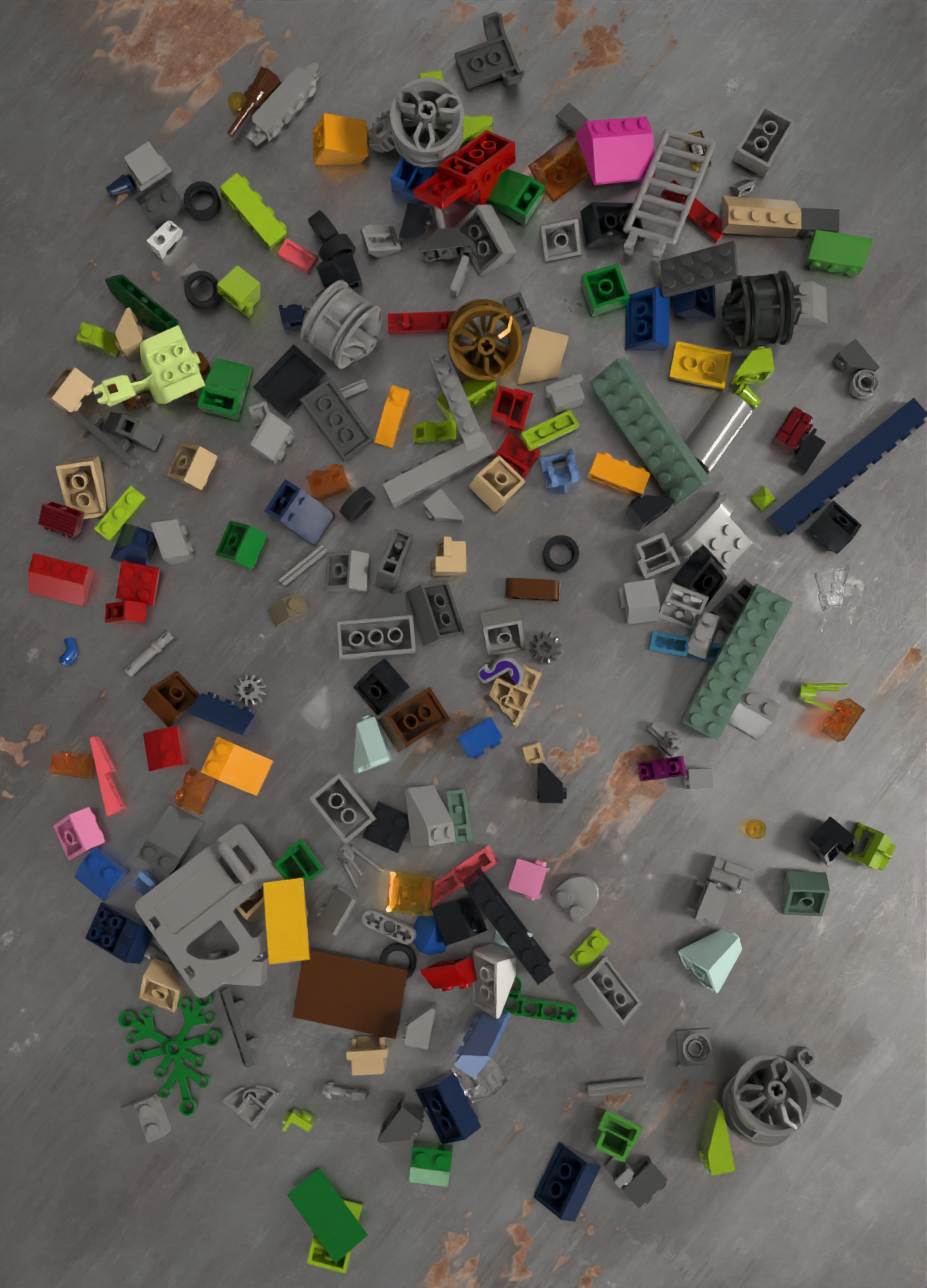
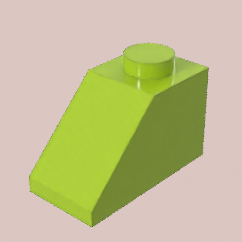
M81 323L76 340L82 347L118 357L120 351L115 343V340H118L115 334L95 325Z

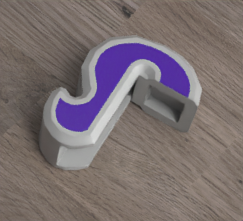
M508 654L499 657L492 667L490 662H485L477 670V678L482 683H488L508 671L516 686L519 687L525 680L526 672L520 660Z

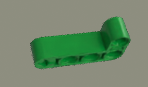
M515 976L514 980L518 981V986L510 989L507 1000L512 999L515 1001V1006L509 1009L504 1005V1012H509L515 1016L562 1023H573L576 1021L578 1011L573 1003L521 995L522 983L519 976ZM532 1002L535 1007L532 1011H526L524 1005ZM547 1005H551L554 1007V1011L551 1014H545L544 1008ZM558 1006H560V1010L564 1012H567L568 1008H570L573 1014L571 1013L569 1014V1017H566V1014L564 1012H559L560 1016H557Z

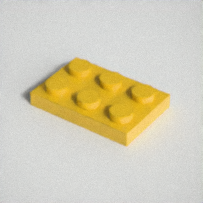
M676 341L668 379L724 390L732 352Z

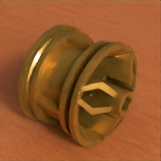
M490 299L470 301L462 305L454 313L448 325L447 341L453 362L459 370L471 378L478 380L499 378L508 373L519 360L523 345L521 330L512 313L497 301ZM480 316L481 325L477 326L473 319ZM486 316H490L488 325L486 326ZM497 320H501L504 325L495 329ZM468 323L474 329V332L465 327V325ZM460 334L470 338L469 340L459 342ZM508 337L507 344L499 341L501 338ZM495 347H496L497 349L501 350L503 353L500 355V354L495 350ZM470 350H474L472 358H468L465 355ZM481 353H482V354H483V362H478V361H479V358H480V355H481ZM492 353L495 359L489 361L488 355Z

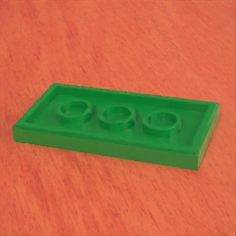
M320 1168L287 1194L335 1264L368 1236Z

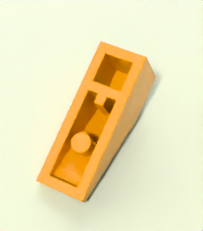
M394 385L391 386L374 443L390 449L393 448L411 398L409 390Z

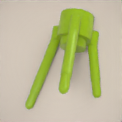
M802 682L800 697L804 698V702L833 712V708L813 700L812 697L816 698L817 690L840 691L839 687H848V683Z

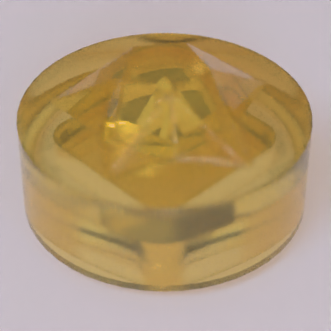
M234 92L228 97V105L233 112L239 113L246 106V98L242 93Z
M753 819L746 824L745 829L749 837L760 839L765 835L766 826L761 820Z

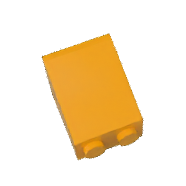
M324 113L313 128V165L361 164L369 155V146H367L369 129L367 128L366 120Z

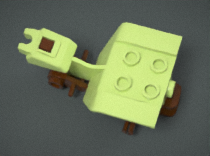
M177 325L140 343L141 371L145 379L137 381L135 374L132 373L131 377L134 382H130L127 375H120L102 381L100 385L93 389L96 395L103 393V396L97 399L100 405L107 404L111 407L122 402L128 411L138 408L140 403H143L144 407H148L146 401L152 398L156 404H167L174 399L188 394L190 402H194V400H198L194 391L206 386L202 377L209 374L211 368L202 352L193 353L190 350L180 326Z

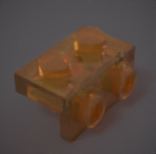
M190 768L183 778L182 788L175 795V803L181 808L201 815L217 779Z

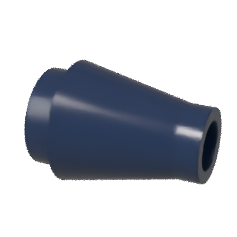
M122 174L107 186L106 190L110 197L132 192V189L136 187L129 174Z

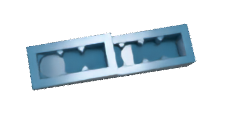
M653 631L649 650L712 663L722 644L713 643L707 658L703 659L688 653L690 637Z

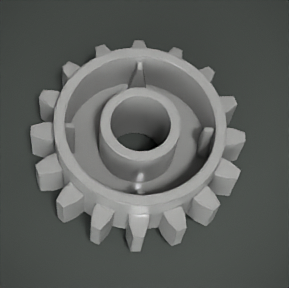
M387 110L386 114L382 112L380 118L377 116L376 123H372L373 128L369 130L371 135L368 137V140H370L368 144L372 149L380 153L388 152L395 147L389 110Z

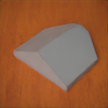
M367 224L361 228L360 233L368 254L381 258L401 250L393 226L386 227L379 224Z

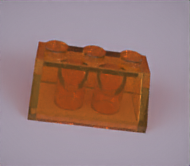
M573 133L569 134L528 165L534 179L545 186V194L553 202L590 175L577 137Z

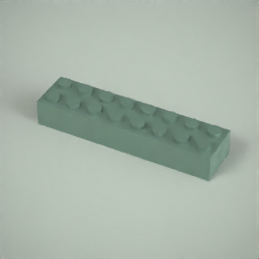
M626 357L616 359L589 382L668 498L674 499V506L685 502L712 482Z
M758 584L754 585L681 720L684 724L718 741L793 602Z

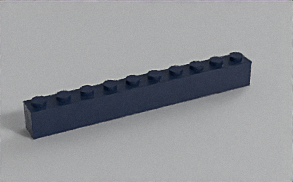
M912 398L770 515L766 521L780 537L785 533L787 535L791 534L797 529L794 525L799 521L803 524L811 517L809 514L811 511L815 510L817 512L826 505L824 501L828 497L832 500L840 493L838 491L839 488L842 486L846 488L853 483L854 480L852 478L856 474L860 477L868 470L866 467L872 462L874 465L882 459L881 454L885 450L889 453L897 446L895 443L897 440H905L911 435L910 430L913 427L917 430L925 423L924 418L927 417V412L915 398Z

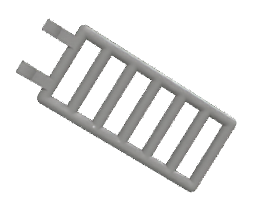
M664 129L623 227V231L629 234L624 244V254L632 255L639 236L658 242L652 253V262L660 264L666 245L674 246L677 243L715 150V141L671 129ZM670 137L707 147L705 155L702 156L665 145ZM662 153L701 164L698 172L659 162ZM655 169L694 179L691 188L652 178ZM650 185L686 195L687 199L683 205L645 193ZM643 201L681 213L678 221L640 211V205ZM636 217L674 228L671 237L633 227L632 225Z

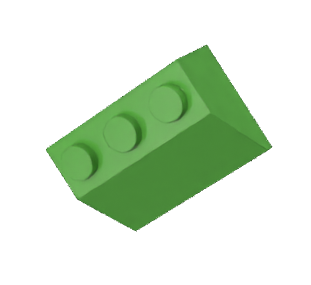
M816 230L807 243L804 266L813 270L826 269L832 273L845 272L851 276L859 275L865 266L873 239Z

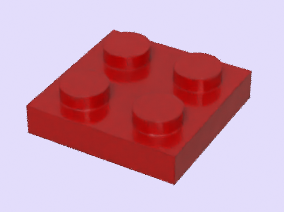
M124 560L121 561L116 598L154 606L161 568Z

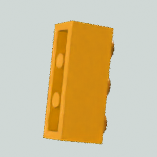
M597 452L588 478L633 496L641 497L651 473L641 466L634 467L629 465L630 463L626 460L619 459L618 461L613 459L608 453Z

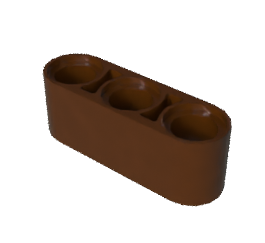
M506 578L505 598L560 601L561 581Z

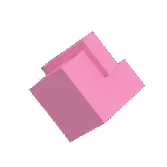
M517 858L508 889L525 894L524 898L530 900L540 899V891L545 875L550 869L546 867L547 862L541 860L532 862Z

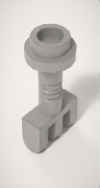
M331 1081L325 1083L323 1095H327V1098H331L334 1094L352 1097L351 1100L364 1101L369 1094L367 1089L357 1087L355 1089H345L334 1086V1082Z

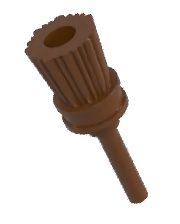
M261 66L252 85H249L248 90L245 91L246 106L227 131L230 137H234L250 112L256 108L259 109L281 84L279 77L268 68Z

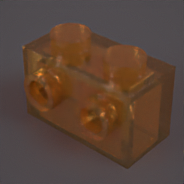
M342 464L330 465L324 471H313L310 473V476L306 477L313 498L317 501L351 490Z
M850 698L839 700L833 708L835 711L832 716L829 715L822 724L824 727L821 731L837 742L846 739L866 710Z
M60 751L59 754L52 755L49 773L94 779L96 766L94 759H90L91 755L79 754L78 757L71 756L72 752Z

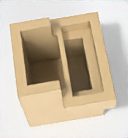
M451 537L440 539L437 542V556L435 560L430 561L431 576H462L466 573V541H451Z
M378 1035L353 1036L352 1048H348L346 1052L347 1060H351L352 1076L384 1074L386 1058L388 1056V1046H385V1037Z

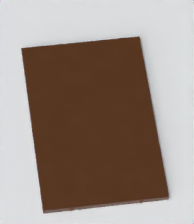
M309 949L310 960H303L301 962L292 1017L396 1039L408 969Z

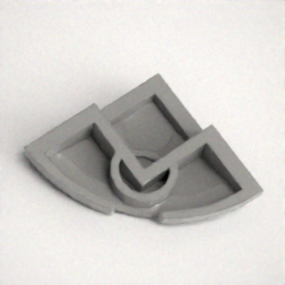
M255 1085V1088L245 1089L242 1087L233 1091L222 1102L255 1129L279 1094L268 1087Z

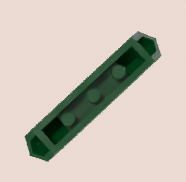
M123 274L105 279L113 296L126 308L130 307L132 312L155 332L162 333L177 325L180 326L179 321Z

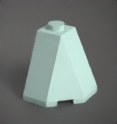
M371 715L360 718L361 722L356 725L354 774L392 761L377 718L371 717Z
M721 929L682 948L678 953L682 964L688 970L691 968L693 973L698 976L696 979L703 986L717 994L740 955L742 946L737 934Z

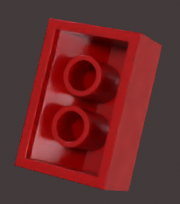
M33 553L28 569L29 593L85 607L95 570L88 566Z

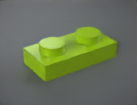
M595 928L569 957L584 971L611 942Z

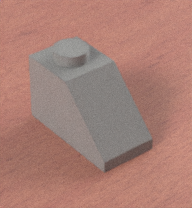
M441 488L423 502V511L429 519L433 517L435 521L461 524L465 521V517Z

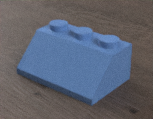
M483 1011L479 1018L475 1016L470 1024L471 1032L468 1030L462 1040L465 1042L464 1046L461 1045L455 1054L458 1058L454 1066L475 1078L491 1059L512 1014L502 1012L500 1018L495 1019Z

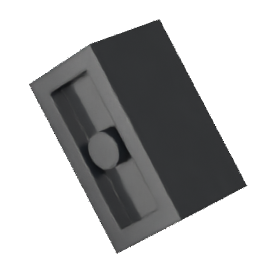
M815 428L807 435L803 444L789 462L790 466L802 474L808 471L826 443L814 435L817 431Z

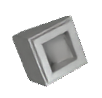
M745 179L731 185L730 189L735 197H741L752 191L755 181Z

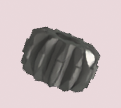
M541 632V639L535 635L534 639L537 642L530 641V645L535 648L529 649V652H536L532 659L535 660L539 656V664L543 662V658L546 660V664H550L549 657L556 661L557 658L554 654H561V651L555 649L562 646L560 643L555 644L559 638L550 639L552 636L551 632H549L547 638H545V633ZM544 643L546 646H550V649L547 651L548 653L540 649Z

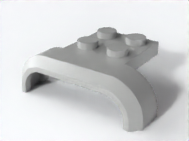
M716 491L717 499L686 533L672 539V546L680 556L690 555L703 546L724 570H728L752 542L729 517L735 508V502L726 492Z

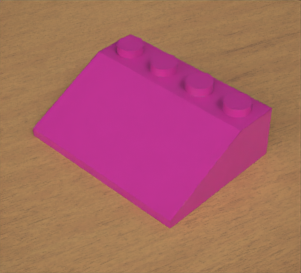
M647 117L586 121L575 134L594 185L644 179L654 155L653 132Z

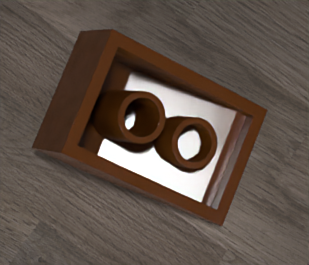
M429 687L379 718L378 722L397 752H400L450 720V718Z

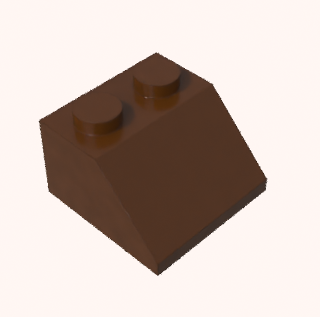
M175 671L150 687L143 701L167 727H170L190 711L200 695L178 671Z

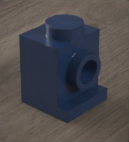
M291 304L287 308H283V305H279L284 330L303 325L304 316L307 312L306 307L302 308V305Z

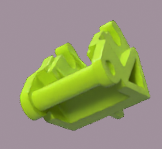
M857 822V828L853 834L856 837L857 844L864 831L868 833L867 839L869 841L863 852L855 855L853 854L854 848L847 857L854 861H859L875 871L878 869L883 871L889 859L893 858L891 855L896 848L891 843L893 839L885 833Z

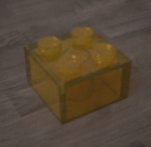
M391 872L386 912L431 917L435 877Z

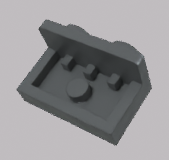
M729 593L710 613L721 617L720 625L729 633L743 604Z

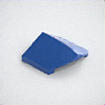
M420 911L413 926L416 931V938L413 941L415 947L426 955L445 952L447 946L443 943L435 918Z

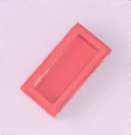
M287 238L277 251V256L308 274L318 260L317 255Z

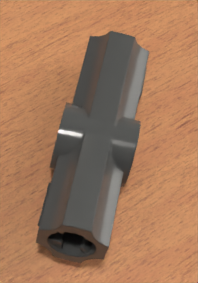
M795 1059L790 1061L803 1074L808 1085L815 1082V1088L810 1091L811 1098L816 1099L832 1110L839 1107L842 1099L840 1093L818 1081Z

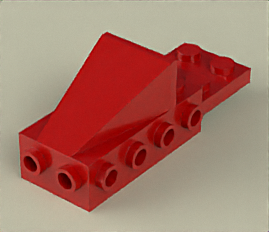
M484 131L438 164V172L413 190L414 197L441 210L458 198L474 206L485 205L500 174L516 162L515 142L490 131Z

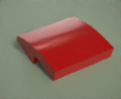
M509 432L490 463L497 456H500L525 479L541 451L537 449L529 451L523 440Z

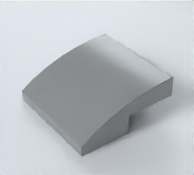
M672 583L659 610V617L694 630L709 597Z

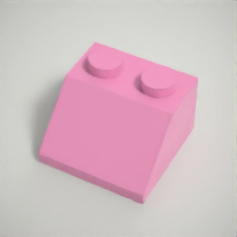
M90 807L69 814L53 825L68 861L105 843L103 832L99 829L96 817L91 812Z

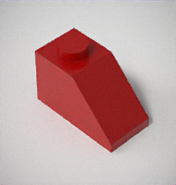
M120 601L108 603L105 608V623L145 622L147 616L146 603Z

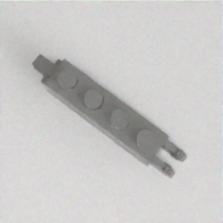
M313 62L304 70L302 68H295L252 115L253 128L247 135L249 142L257 146L265 139L270 141L272 137H276L281 127L289 123L292 115L303 107L308 97L314 95L317 89L316 82L321 77L318 63Z

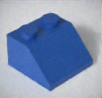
M491 717L457 737L469 758L474 757V759L485 754L483 750L490 746L493 749L501 744L500 739L503 738Z
M99 846L94 847L82 861L75 878L105 902L130 870Z

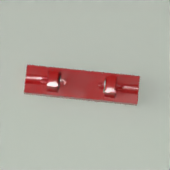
M675 180L671 182L673 184L680 185ZM665 189L661 193V197L665 200L680 204L684 198L687 199L686 195ZM695 198L687 219L717 243L725 234L722 233V220Z
M456 311L388 313V334L447 332L449 322Z

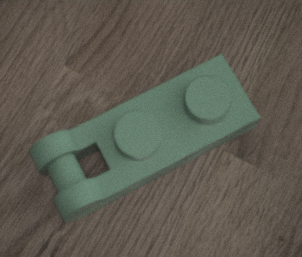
M466 790L446 791L449 815L453 821L455 831L454 845H460L461 842L473 843ZM465 828L466 834L458 835V829Z

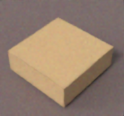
M540 742L521 748L526 766L545 761Z

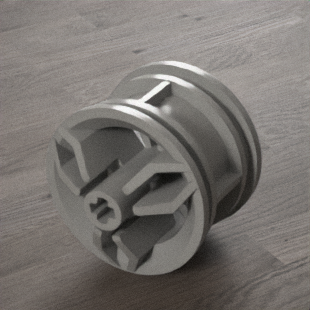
M428 77L412 80L397 92L390 110L392 137L397 151L406 161L415 166L423 168L438 167V164L459 150L463 140L464 109L459 95L444 81ZM404 119H409V120L416 121V122H419V123H403V122H404ZM436 124H452V127L449 129Z
M344 280L336 281L311 298L306 307L309 313H305L300 333L302 341L310 343L313 347L317 348L335 362V365L340 369L349 366L354 360L358 361L374 349L377 340L373 336L378 337L383 316V310L379 306H374L348 287V283Z
M772 1055L757 1056L747 1061L727 1083L722 1095L725 1121L731 1131L742 1141L762 1148L779 1145L793 1132L798 1130L807 1120L812 1103L810 1088L803 1074L789 1061ZM759 1079L763 1080V1086H761ZM769 1116L772 1119L773 1125L769 1124Z

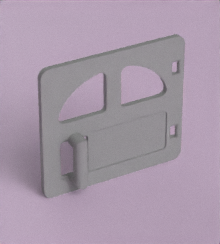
M238 824L136 902L135 909L195 996L205 998L268 949L266 926L258 937L253 938L237 918L234 910L263 888V883L285 879L247 827ZM239 845L255 866V871L250 873L232 850L235 846ZM221 857L225 859L241 882L235 884L219 863ZM154 917L161 924L157 929L150 922V919ZM219 921L223 922L239 945V951L236 954L216 960L198 959L187 952L189 944ZM189 966L196 974L192 979L184 970Z

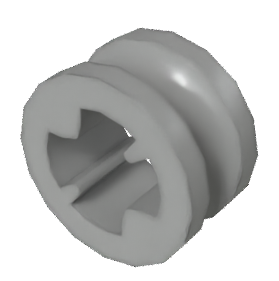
M802 1047L797 1050L795 1058L800 1065L810 1067L814 1064L815 1054L810 1049ZM804 1052L810 1056L809 1059L807 1058V1062L801 1059V1055Z

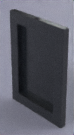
M293 344L253 388L273 405L276 410L287 417L301 402L299 399L312 391L327 373Z

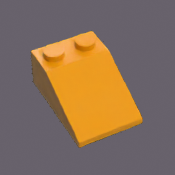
M217 736L201 772L257 796L273 760Z

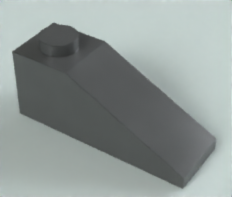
M395 529L377 571L375 585L394 590L413 534Z

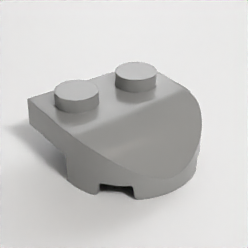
M573 874L567 877L550 895L577 924L594 909L598 902L599 889L591 877Z

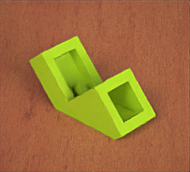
M454 420L440 423L424 421L414 424V443H445L456 440V423Z

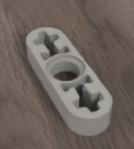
M369 909L362 915V922L366 927L402 944H410L416 938V931L412 926L376 909ZM373 913L376 920H381V917L384 919L381 921L380 926L377 927L379 923L376 921L369 923L367 915L369 916ZM386 921H391L394 924L392 932H387L384 929ZM399 926H401L399 930L402 932L409 930V935H411V938L409 937L405 940L404 934L400 932L396 936L395 933L397 932Z

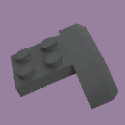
M493 12L483 16V27L487 42L455 53V59L467 89L501 77L507 87L521 82L524 70L520 71L503 27L502 14Z

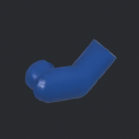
M73 637L64 639L66 650L59 657L61 665L71 664L78 655Z

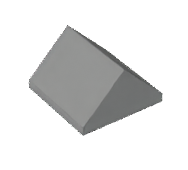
M577 217L540 225L539 239L545 262L581 255Z

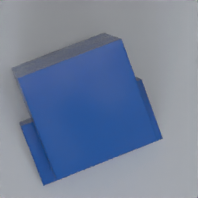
M401 156L390 178L392 192L419 203L420 200L414 197L413 190L432 177L435 167H418L409 163Z

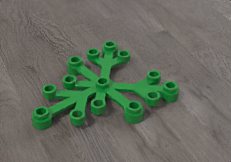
M211 994L207 996V1001H202L201 998L195 996L196 1005L192 1011L190 1009L192 1000L189 997L180 999L179 1007L182 1009L185 1023L177 1037L171 1039L155 1030L152 1019L154 1011L151 1007H145L141 1010L140 1015L144 1019V1023L137 1020L135 1014L130 1010L124 1011L118 1017V1023L121 1027L128 1028L132 1026L140 1031H131L127 1034L126 1041L128 1044H135L139 1040L152 1038L163 1045L162 1047L143 1052L139 1049L133 1050L127 1056V1062L130 1066L138 1067L146 1059L165 1055L161 1064L154 1070L155 1077L160 1079L167 1074V1068L173 1059L175 1067L166 1083L159 1089V1096L167 1098L172 1093V1087L178 1078L183 1100L179 1110L184 1116L192 1115L197 1108L196 1101L190 1096L186 1077L195 1081L200 1088L207 1087L210 1083V1078L206 1074L200 1075L185 1066L182 1057L191 1062L195 1068H201L205 1064V1057L203 1055H195L188 1051L187 1048L202 1044L213 1047L221 1040L220 1032L216 1029H211L203 1036L184 1041L192 1026L203 1023L211 1024L215 1020V1014L212 1011H207L204 1015L198 1016L203 1007L211 1003ZM187 1000L188 1006H183L182 1001ZM145 1010L150 1011L149 1017L144 1015ZM206 1014H210L212 1016L211 1021H208L206 1019ZM126 1015L131 1017L130 1022L125 1020ZM131 1034L136 1037L135 1041L130 1040ZM215 1034L217 1036V1039L212 1040L210 1038V1035ZM177 1044L178 1050H173L172 1045ZM138 1054L140 1056V1060H135L134 1055ZM197 1058H200L202 1060L201 1065H198L196 1063ZM159 1068L163 1069V1075L158 1074ZM205 1078L207 1080V1083L202 1084L200 1082V1079ZM163 1088H166L168 1090L167 1095L163 1094ZM186 1103H191L192 1109H188Z

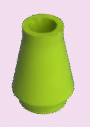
M740 383L733 392L754 409L761 402V399L758 398L747 384Z

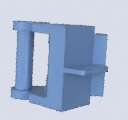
M572 448L568 449L567 452L546 457L539 456L546 489L562 485L565 494L567 492L566 484L580 480L581 475L577 468ZM566 460L565 467L553 468V462Z

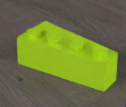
M235 173L220 186V195L224 200L229 199L230 207L235 213H241L240 216L244 223L249 227L252 226L254 234L271 250L287 237V227L281 220H276L274 211L268 205L265 206L261 202L262 197L256 190L254 192L249 187L250 183L245 176Z

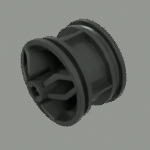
M779 271L777 274L745 277L738 275L739 279L732 280L730 293H727L722 305L723 322H731V324L726 325V329L736 347L744 349L746 346L778 343L788 345L802 310L800 298H794L797 295V291L789 274L786 271Z

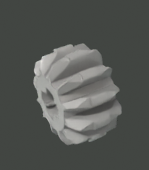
M245 674V681L241 678L237 679L241 684L240 686L234 685V688L239 689V691L234 693V696H240L237 701L239 703L244 701V706H248L250 701L252 706H256V699L259 702L263 701L259 697L260 694L266 696L267 693L261 691V689H265L267 686L261 684L262 678L256 680L255 674H252L251 678ZM251 685H253L252 688L254 689V692H250V694L247 695L249 692H246V689L250 688Z

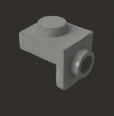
M612 1157L604 1165V1168L613 1177L614 1183L619 1188L623 1185H628L632 1181L634 1172L626 1161L623 1162Z

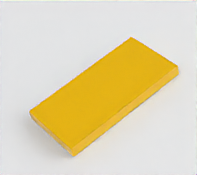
M297 878L263 883L269 964L310 960L304 879Z

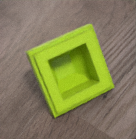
M765 486L750 497L762 512L777 500Z

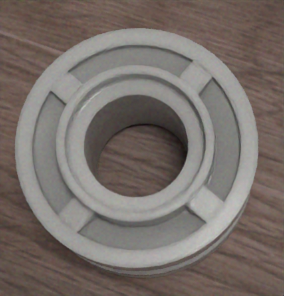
M867 369L856 373L849 382L850 393L855 398L861 400L871 397L879 388L880 382L877 374ZM861 381L867 384V388L861 385Z

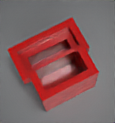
M499 386L491 413V423L523 431L533 393Z

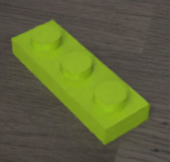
M568 410L521 432L520 436L528 450L531 451L578 429L579 423L571 410Z
M130 485L94 530L110 541L146 497Z

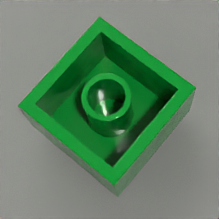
M618 263L582 274L580 284L592 317L628 305L630 297Z

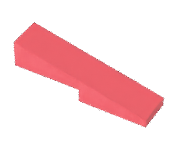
M93 736L90 738V744L107 817L113 816L126 808L109 774L116 770L100 738Z
M487 845L427 886L422 892L433 907L464 886L463 880L477 869L481 868L485 872L495 865L499 859L490 846Z

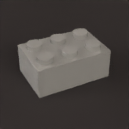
M763 104L737 147L732 161L764 178L796 121Z
M213 950L212 953H209L202 959H222L234 955L238 951H233L232 954H224L223 950ZM263 953L260 954L224 984L261 986L267 981L268 956H263Z

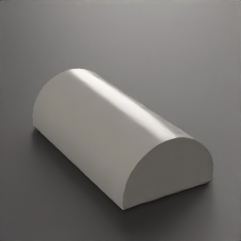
M721 391L685 441L701 467L708 474L752 414V409L748 403L729 391Z
M413 615L336 622L339 660L416 653Z

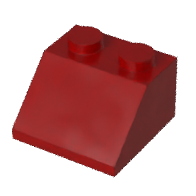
M173 726L143 733L149 771L188 765L182 727Z
M473 957L438 961L420 970L422 976L433 989L442 988V991L452 990L455 986H459V989L469 988L471 983L477 981Z

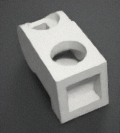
M171 220L165 222L147 240L149 249L159 258L163 259L167 255L166 252L181 238L183 230Z

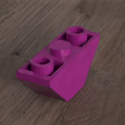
M683 756L637 763L641 782L687 775Z

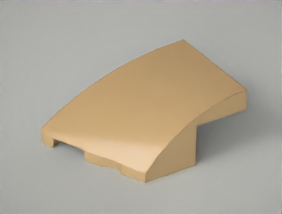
M532 326L517 385L541 382L546 379H557L569 336Z
M523 664L526 672L525 680L519 687L516 686L510 673L507 671L496 678L489 694L498 703L500 709L513 721L515 726L519 725L542 674L541 671Z

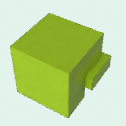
M237 265L217 284V292L249 318L253 314V306L260 300V282Z

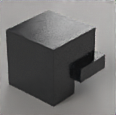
M831 816L809 838L812 848L819 853L821 861L827 866L841 852L848 856L857 846L856 837Z

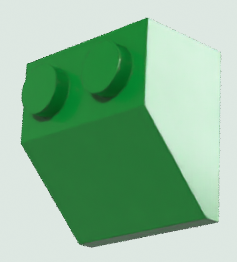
M229 521L215 555L242 567L253 569L261 548L265 544L267 534L250 525Z
M414 1140L409 1182L448 1187L453 1145Z

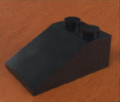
M591 202L582 209L580 214L586 246L607 247L624 244L629 234L623 231V227L633 203ZM635 217L632 226L643 229L641 219ZM638 236L637 241L644 240L645 238Z

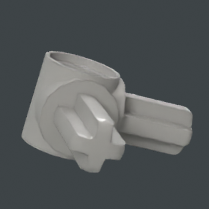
M656 721L652 722L648 727V730L660 740L659 747L670 757L680 750L681 746L685 743L675 732H667Z

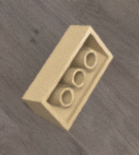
M722 196V233L794 238L801 230V209L795 201Z

